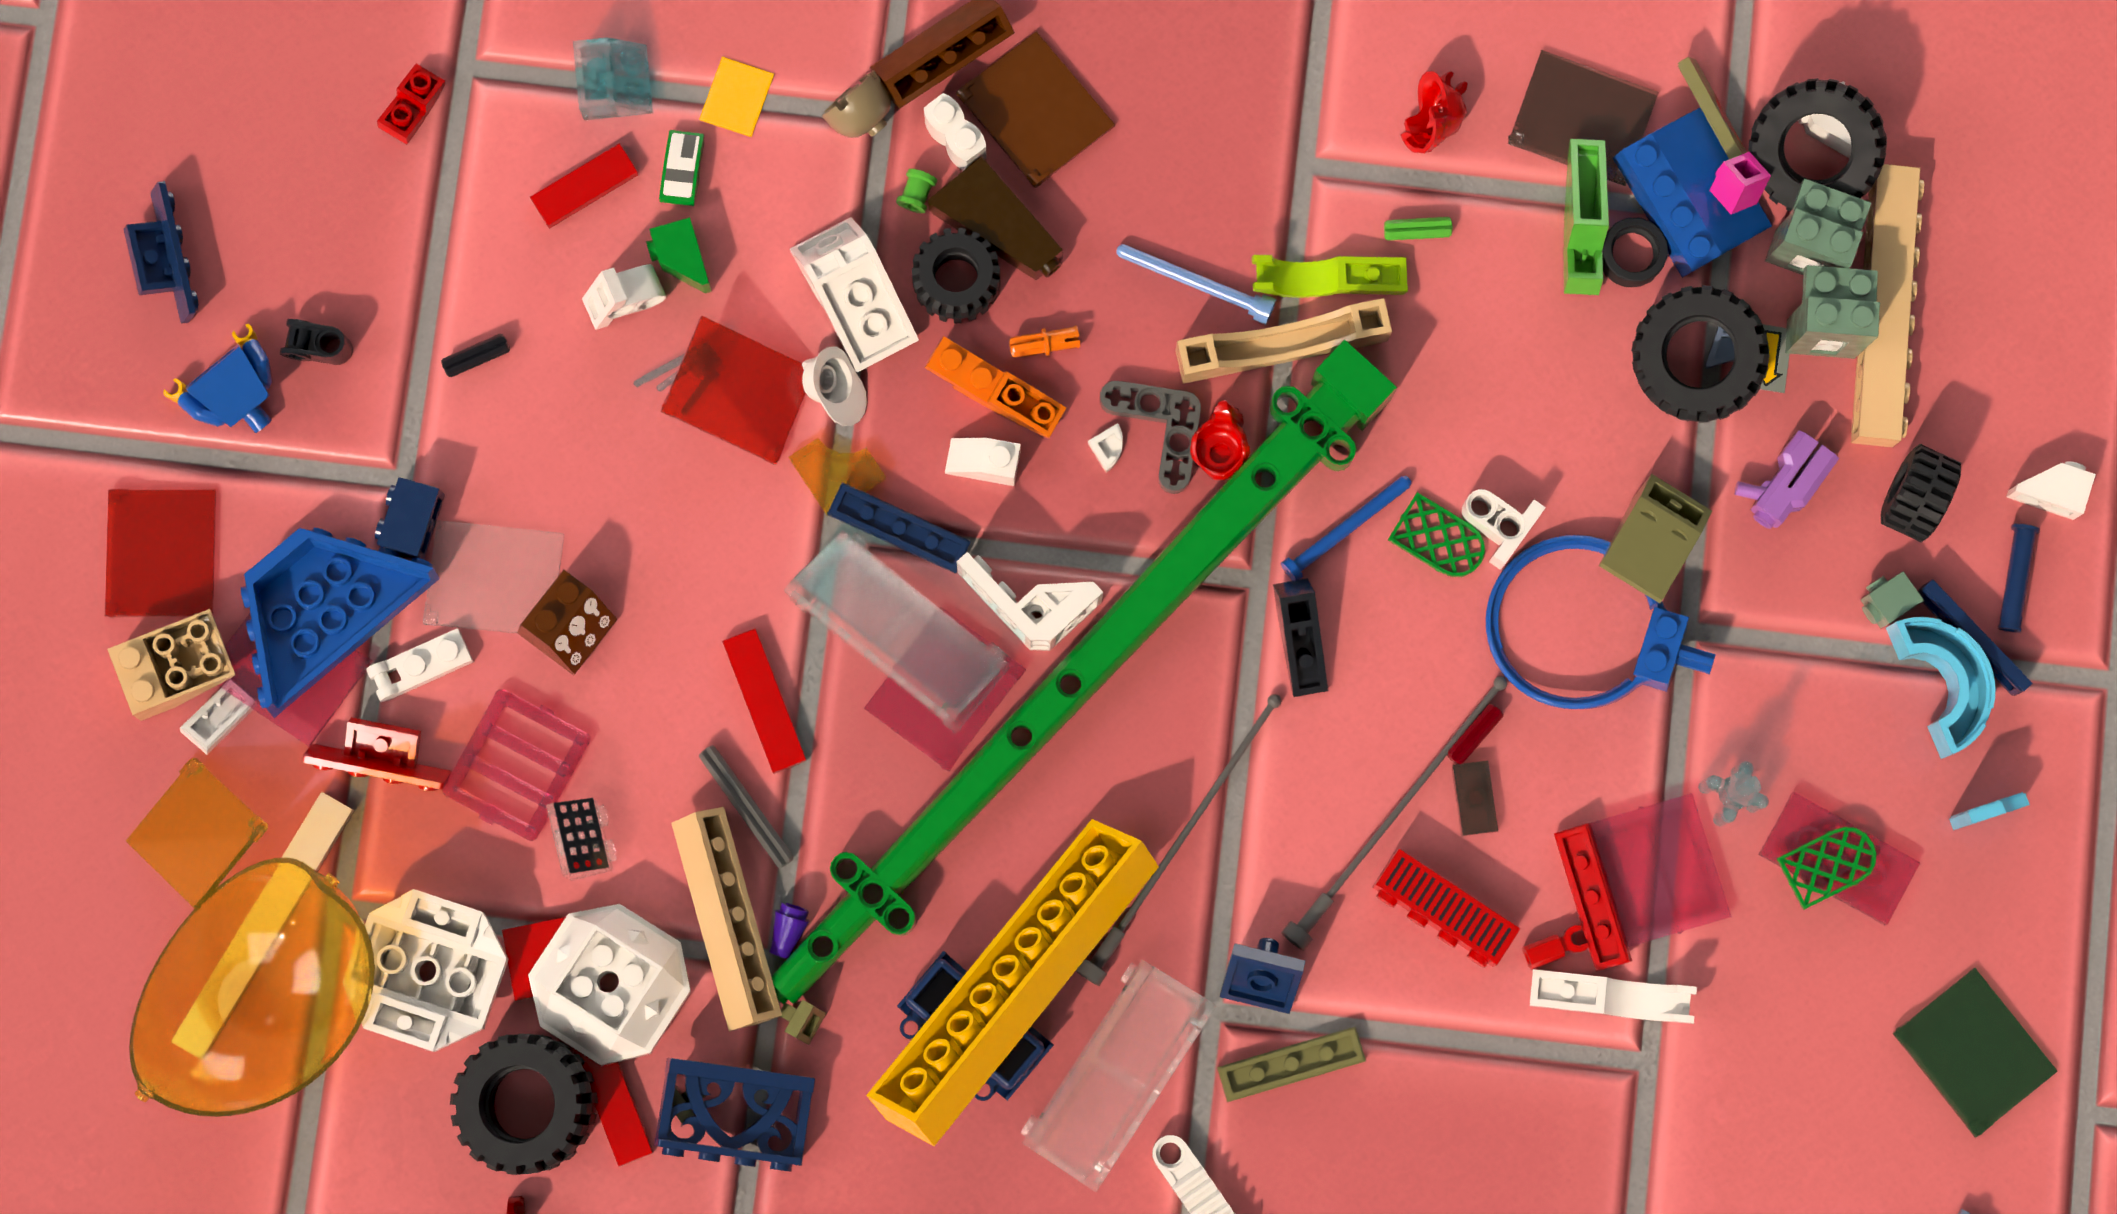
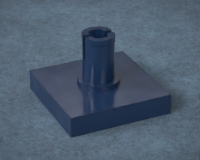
M1271 938L1260 939L1257 949L1234 943L1222 983L1220 997L1290 1014L1303 975L1305 960L1278 954L1279 943Z

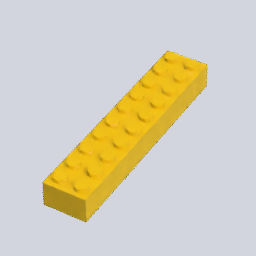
M1091 819L866 1096L887 1121L932 1146L938 1143L1159 868L1141 840Z

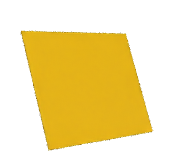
M722 57L699 120L752 137L774 74Z

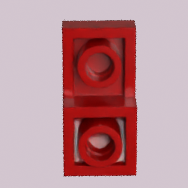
M416 63L396 88L397 96L377 120L378 128L407 145L437 101L446 84L445 80Z

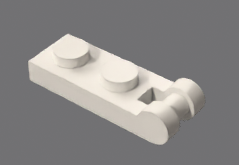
M457 628L390 659L369 666L366 671L371 680L374 679L378 687L376 694L380 702H385L469 665L474 661L460 630ZM397 670L401 681L392 684L388 674Z

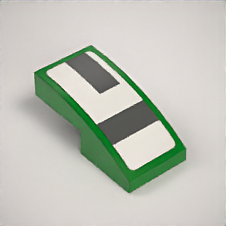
M669 130L659 202L695 205L700 179L699 168L704 148V134Z

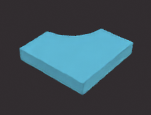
M2021 792L1951 816L1949 820L1954 831L2030 804L2026 793L2023 794Z

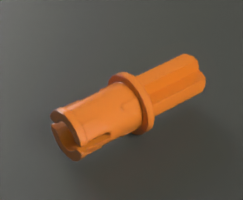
M1077 326L1046 331L1043 328L1040 333L1011 337L1009 340L1010 352L1012 357L1016 358L1045 353L1046 356H1049L1052 351L1080 348L1079 332Z

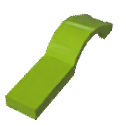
M1272 255L1252 256V264H1256L1257 282L1253 283V291L1292 298L1321 297L1333 294L1404 295L1408 292L1405 257L1337 256L1321 261L1289 262L1278 260Z

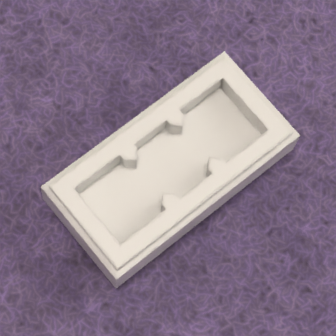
M230 679L180 727V732L208 755L258 706V701L234 680Z

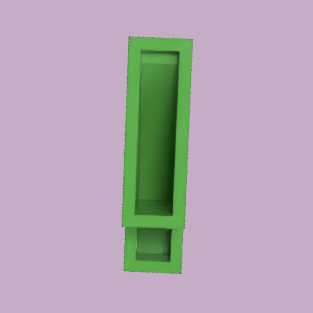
M1570 139L1564 214V294L1599 295L1603 282L1602 249L1609 228L1605 141Z

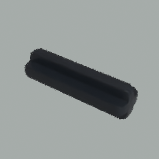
M498 334L443 358L441 364L446 375L453 377L508 353L510 347L505 336Z

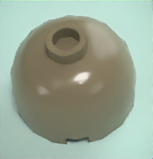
M874 70L859 80L861 82L860 85L856 84L854 87L846 90L821 115L838 134L848 138H858L868 132L873 137L887 125L883 118L890 110L891 97L884 83Z

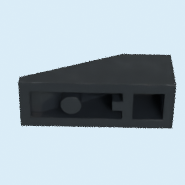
M1309 579L1273 584L1278 622L1293 697L1328 691L1315 591Z

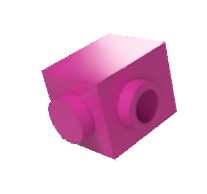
M1747 152L1722 163L1715 173L1716 178L1709 191L1730 214H1734L1758 203L1771 175L1750 152Z

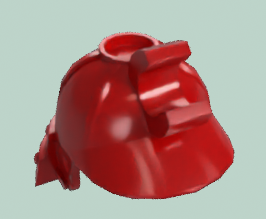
M1426 71L1419 81V112L1405 119L1406 132L1400 134L1407 148L1413 153L1425 154L1431 152L1446 138L1458 132L1466 117V105L1461 95L1466 92L1468 83L1463 81L1457 84L1454 89L1451 86V78L1454 74L1452 71L1443 74L1441 77L1433 71Z

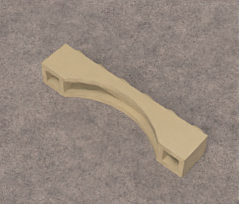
M1381 298L1352 304L1320 316L1285 325L1245 332L1208 334L1177 341L1175 351L1182 382L1185 384L1329 354L1344 339L1354 348L1387 342L1392 329L1385 299Z

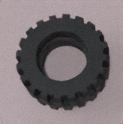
M1808 79L1805 82L1792 84L1776 94L1761 110V113L1755 120L1748 151L1771 175L1764 189L1770 195L1769 199L1775 204L1780 203L1787 207L1786 210L1791 212L1801 182L1807 178L1797 174L1788 164L1784 153V142L1791 126L1799 119L1812 114H1824L1840 121L1850 135L1852 149L1848 163L1838 174L1823 180H1807L1857 198L1866 195L1879 177L1884 165L1887 136L1883 127L1884 122L1880 113H1877L1873 107L1872 101L1860 94L1857 88L1851 85H1844L1839 83L1838 80Z
M1702 285V287L1697 288L1689 286L1681 288V291L1676 293H1668L1662 297L1660 302L1656 305L1653 304L1646 311L1647 315L1642 322H1639L1636 328L1635 340L1632 342V365L1641 389L1660 410L1680 420L1705 423L1729 417L1730 414L1743 409L1748 405L1747 403L1752 397L1756 396L1767 374L1769 345L1761 320L1743 299H1739L1732 292L1725 289H1715L1713 286ZM1698 321L1710 322L1725 330L1733 342L1735 352L1733 365L1725 378L1712 386L1703 388L1691 387L1680 382L1672 374L1667 362V349L1673 335L1683 326Z
M505 1035L498 1037V1040L494 1042H487L480 1046V1052L476 1055H470L464 1062L466 1066L465 1071L457 1073L454 1083L459 1085L457 1093H452L450 1097V1105H456V1115H451L452 1125L459 1126L461 1134L457 1138L461 1145L469 1146L471 1149L469 1155L477 1162L484 1161L487 1163V1168L496 1172L504 1171L512 1175L540 1173L541 1171L551 1170L560 1166V1163L564 1160H570L577 1153L576 1148L586 1143L590 1136L587 1133L588 1127L595 1124L597 1114L592 1113L593 1103H598L597 1092H592L590 1085L595 1081L591 1072H586L582 1065H584L585 1061L579 1054H573L570 1051V1046L544 1035ZM520 1069H530L542 1074L549 1082L555 1100L553 1117L547 1128L541 1134L528 1139L510 1136L499 1124L494 1108L498 1086L509 1073Z

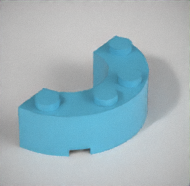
M1913 617L1899 620L1886 627L1899 661L1912 658L1926 661L1937 668L1946 681L1948 690L1946 709L1938 720L1927 726L1939 756L1943 759L1969 746L1986 727L1985 724L1995 703L1996 689L1993 670L1980 645L1961 628H1955L1941 622L1942 620L1929 617Z

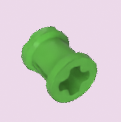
M908 169L906 173L908 180L902 196L897 197L896 203L909 211L920 214L925 213L927 210L925 202L931 187L936 185L937 179L924 171Z

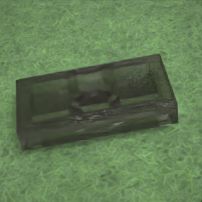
M1488 761L1452 765L1461 837L1498 832Z

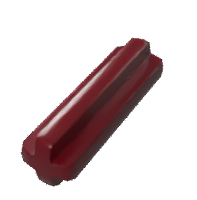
M1489 704L1449 749L1448 758L1455 764L1462 765L1503 718L1504 714L1495 705Z

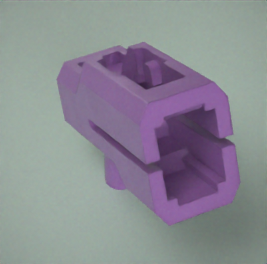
M1799 430L1793 435L1778 456L1779 470L1773 479L1765 481L1761 486L1738 481L1734 495L1757 500L1750 509L1755 514L1753 518L1760 525L1771 529L1772 526L1778 528L1790 512L1800 511L1806 506L1839 460L1837 455L1821 445L1817 451H1814L1788 487L1819 443L1808 434Z

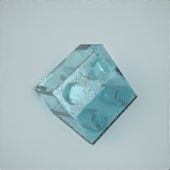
M608 37L573 41L578 103L584 120L653 113L647 45Z

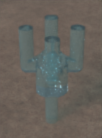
M1744 761L1731 769V775L1725 779L1712 775L1699 783L1698 788L1701 793L1717 792L1720 801L1724 805L1722 811L1716 813L1713 817L1715 825L1721 827L1733 822L1739 810L1746 808L1749 812L1754 813L1768 806V797L1759 793L1762 789L1760 781L1756 776H1752L1754 770L1752 763Z

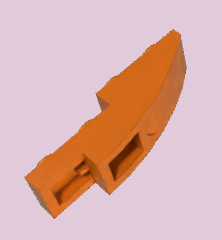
M945 336L940 339L924 367L952 384V388L1046 438H1050L1066 410V407L1011 373L1007 371L1002 372Z

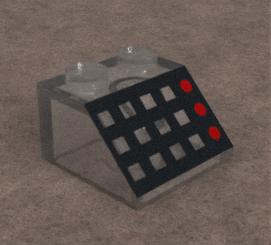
M594 798L547 804L546 807L562 875L574 881L613 871L612 861L617 860L613 840H606L603 828L609 826L605 806H598V802Z

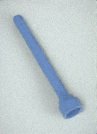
M1125 244L1119 245L1116 250L1117 255L1122 259L1249 310L1248 314L1254 316L1253 320L1267 325L1277 299L1263 294L1262 297L1259 295H1255V297L1249 296Z

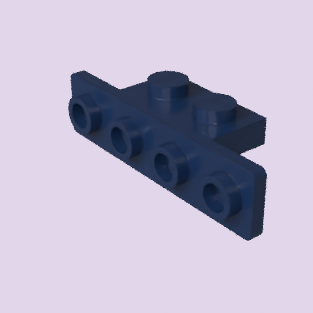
M159 181L151 191V199L157 221L127 224L123 230L138 294L174 292L181 324L189 323L198 310V297L196 292L191 290L188 280L191 274L190 263L187 257H183L180 246L183 243V234L180 225H175L173 216L175 200L173 193L167 191L165 181Z

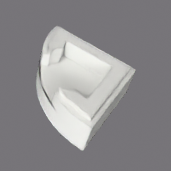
M1118 423L1088 441V445L1105 472L1111 470L1121 456L1123 435Z

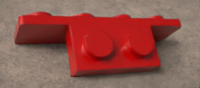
M353 717L347 722L344 749L312 744L303 754V762L313 764V767L319 770L339 769L348 771L349 775L355 777H366L369 775L383 778V781L390 784H401L403 782L415 784L420 789L426 791L444 789L451 778L450 770L417 764L421 731Z

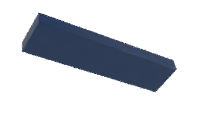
M843 482L827 513L832 518L954 574L957 573V561L966 553L971 542Z
M1933 579L1917 590L1924 600L1922 603L1938 619L1942 620L1941 622L1955 628H1961L1980 645L1990 662L1994 678L2012 696L2024 692L2033 684Z

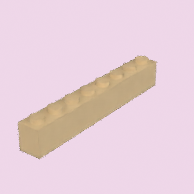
M1884 164L1879 177L1869 191L1868 202L1872 204L1867 215L1863 270L1878 271L1877 302H1880L1879 335L1877 339L1857 356L1851 443L1894 447L1907 434L1908 419L1903 417L1904 404H1907L1909 400L1910 383L1905 381L1906 369H1910L1913 358L1912 349L1908 348V338L1913 334L1915 327V316L1910 314L1911 302L1915 301L1917 294V281H1913V268L1917 267L1920 256L1919 247H1915L1916 234H1919L1922 225V214L1917 213L1918 200L1921 201L1924 193V180L1920 179V168Z

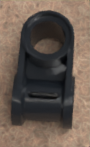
M287 319L286 326L289 329L285 347L280 349V355L298 361H315L333 365H341L351 358L353 353L352 343L338 328L299 319ZM340 339L339 348L332 353H327L326 347L331 340Z

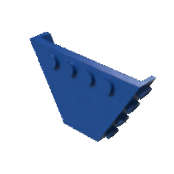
M314 527L312 531L299 528L244 574L246 586L241 587V596L245 608L250 607L251 620L246 621L250 640L255 641L257 653L252 654V663L256 675L261 674L263 687L257 688L261 708H266L273 718L278 716L436 583L440 578L432 567L433 565L421 558L413 557L411 561L399 558L398 553L387 548L380 547L378 551L366 548V544L354 538L347 537L345 541L332 538L333 535L330 532Z

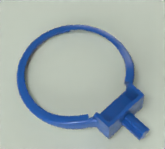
M1565 535L1543 540L1522 551L1499 575L1487 604L1485 618L1487 641L1497 666L1509 682L1518 690L1538 702L1564 709L1603 707L1619 701L1642 685L1667 692L1675 665L1710 674L1716 654L1683 645L1689 617L1667 611L1663 602L1658 603L1645 595L1650 610H1654L1633 673L1636 676L1633 681L1626 678L1619 685L1603 693L1588 697L1571 698L1542 691L1519 675L1506 657L1498 627L1499 610L1508 586L1525 566L1551 552L1565 549H1585L1605 554L1610 542L1592 536Z

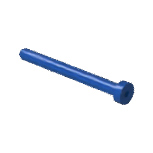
M1401 476L1294 560L1289 557L1281 562L1285 573L1292 581L1300 580L1303 577L1301 571L1409 489L1412 484L1411 480L1407 476Z

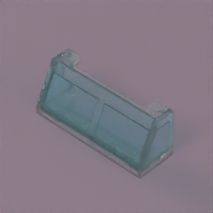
M842 530L792 579L784 589L785 593L796 606L805 613L808 611L815 620L821 622L924 705L929 712L934 713V715L942 720L946 727L956 734L1010 669L1008 662L1005 661L1008 655L993 642L986 646L870 553L868 549L871 545L861 536L854 532L850 537Z

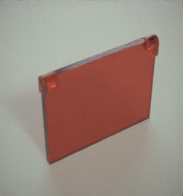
M701 316L660 412L776 465L806 394L802 384L804 369L801 362Z
M108 490L105 617H189L208 609L213 614L216 490Z

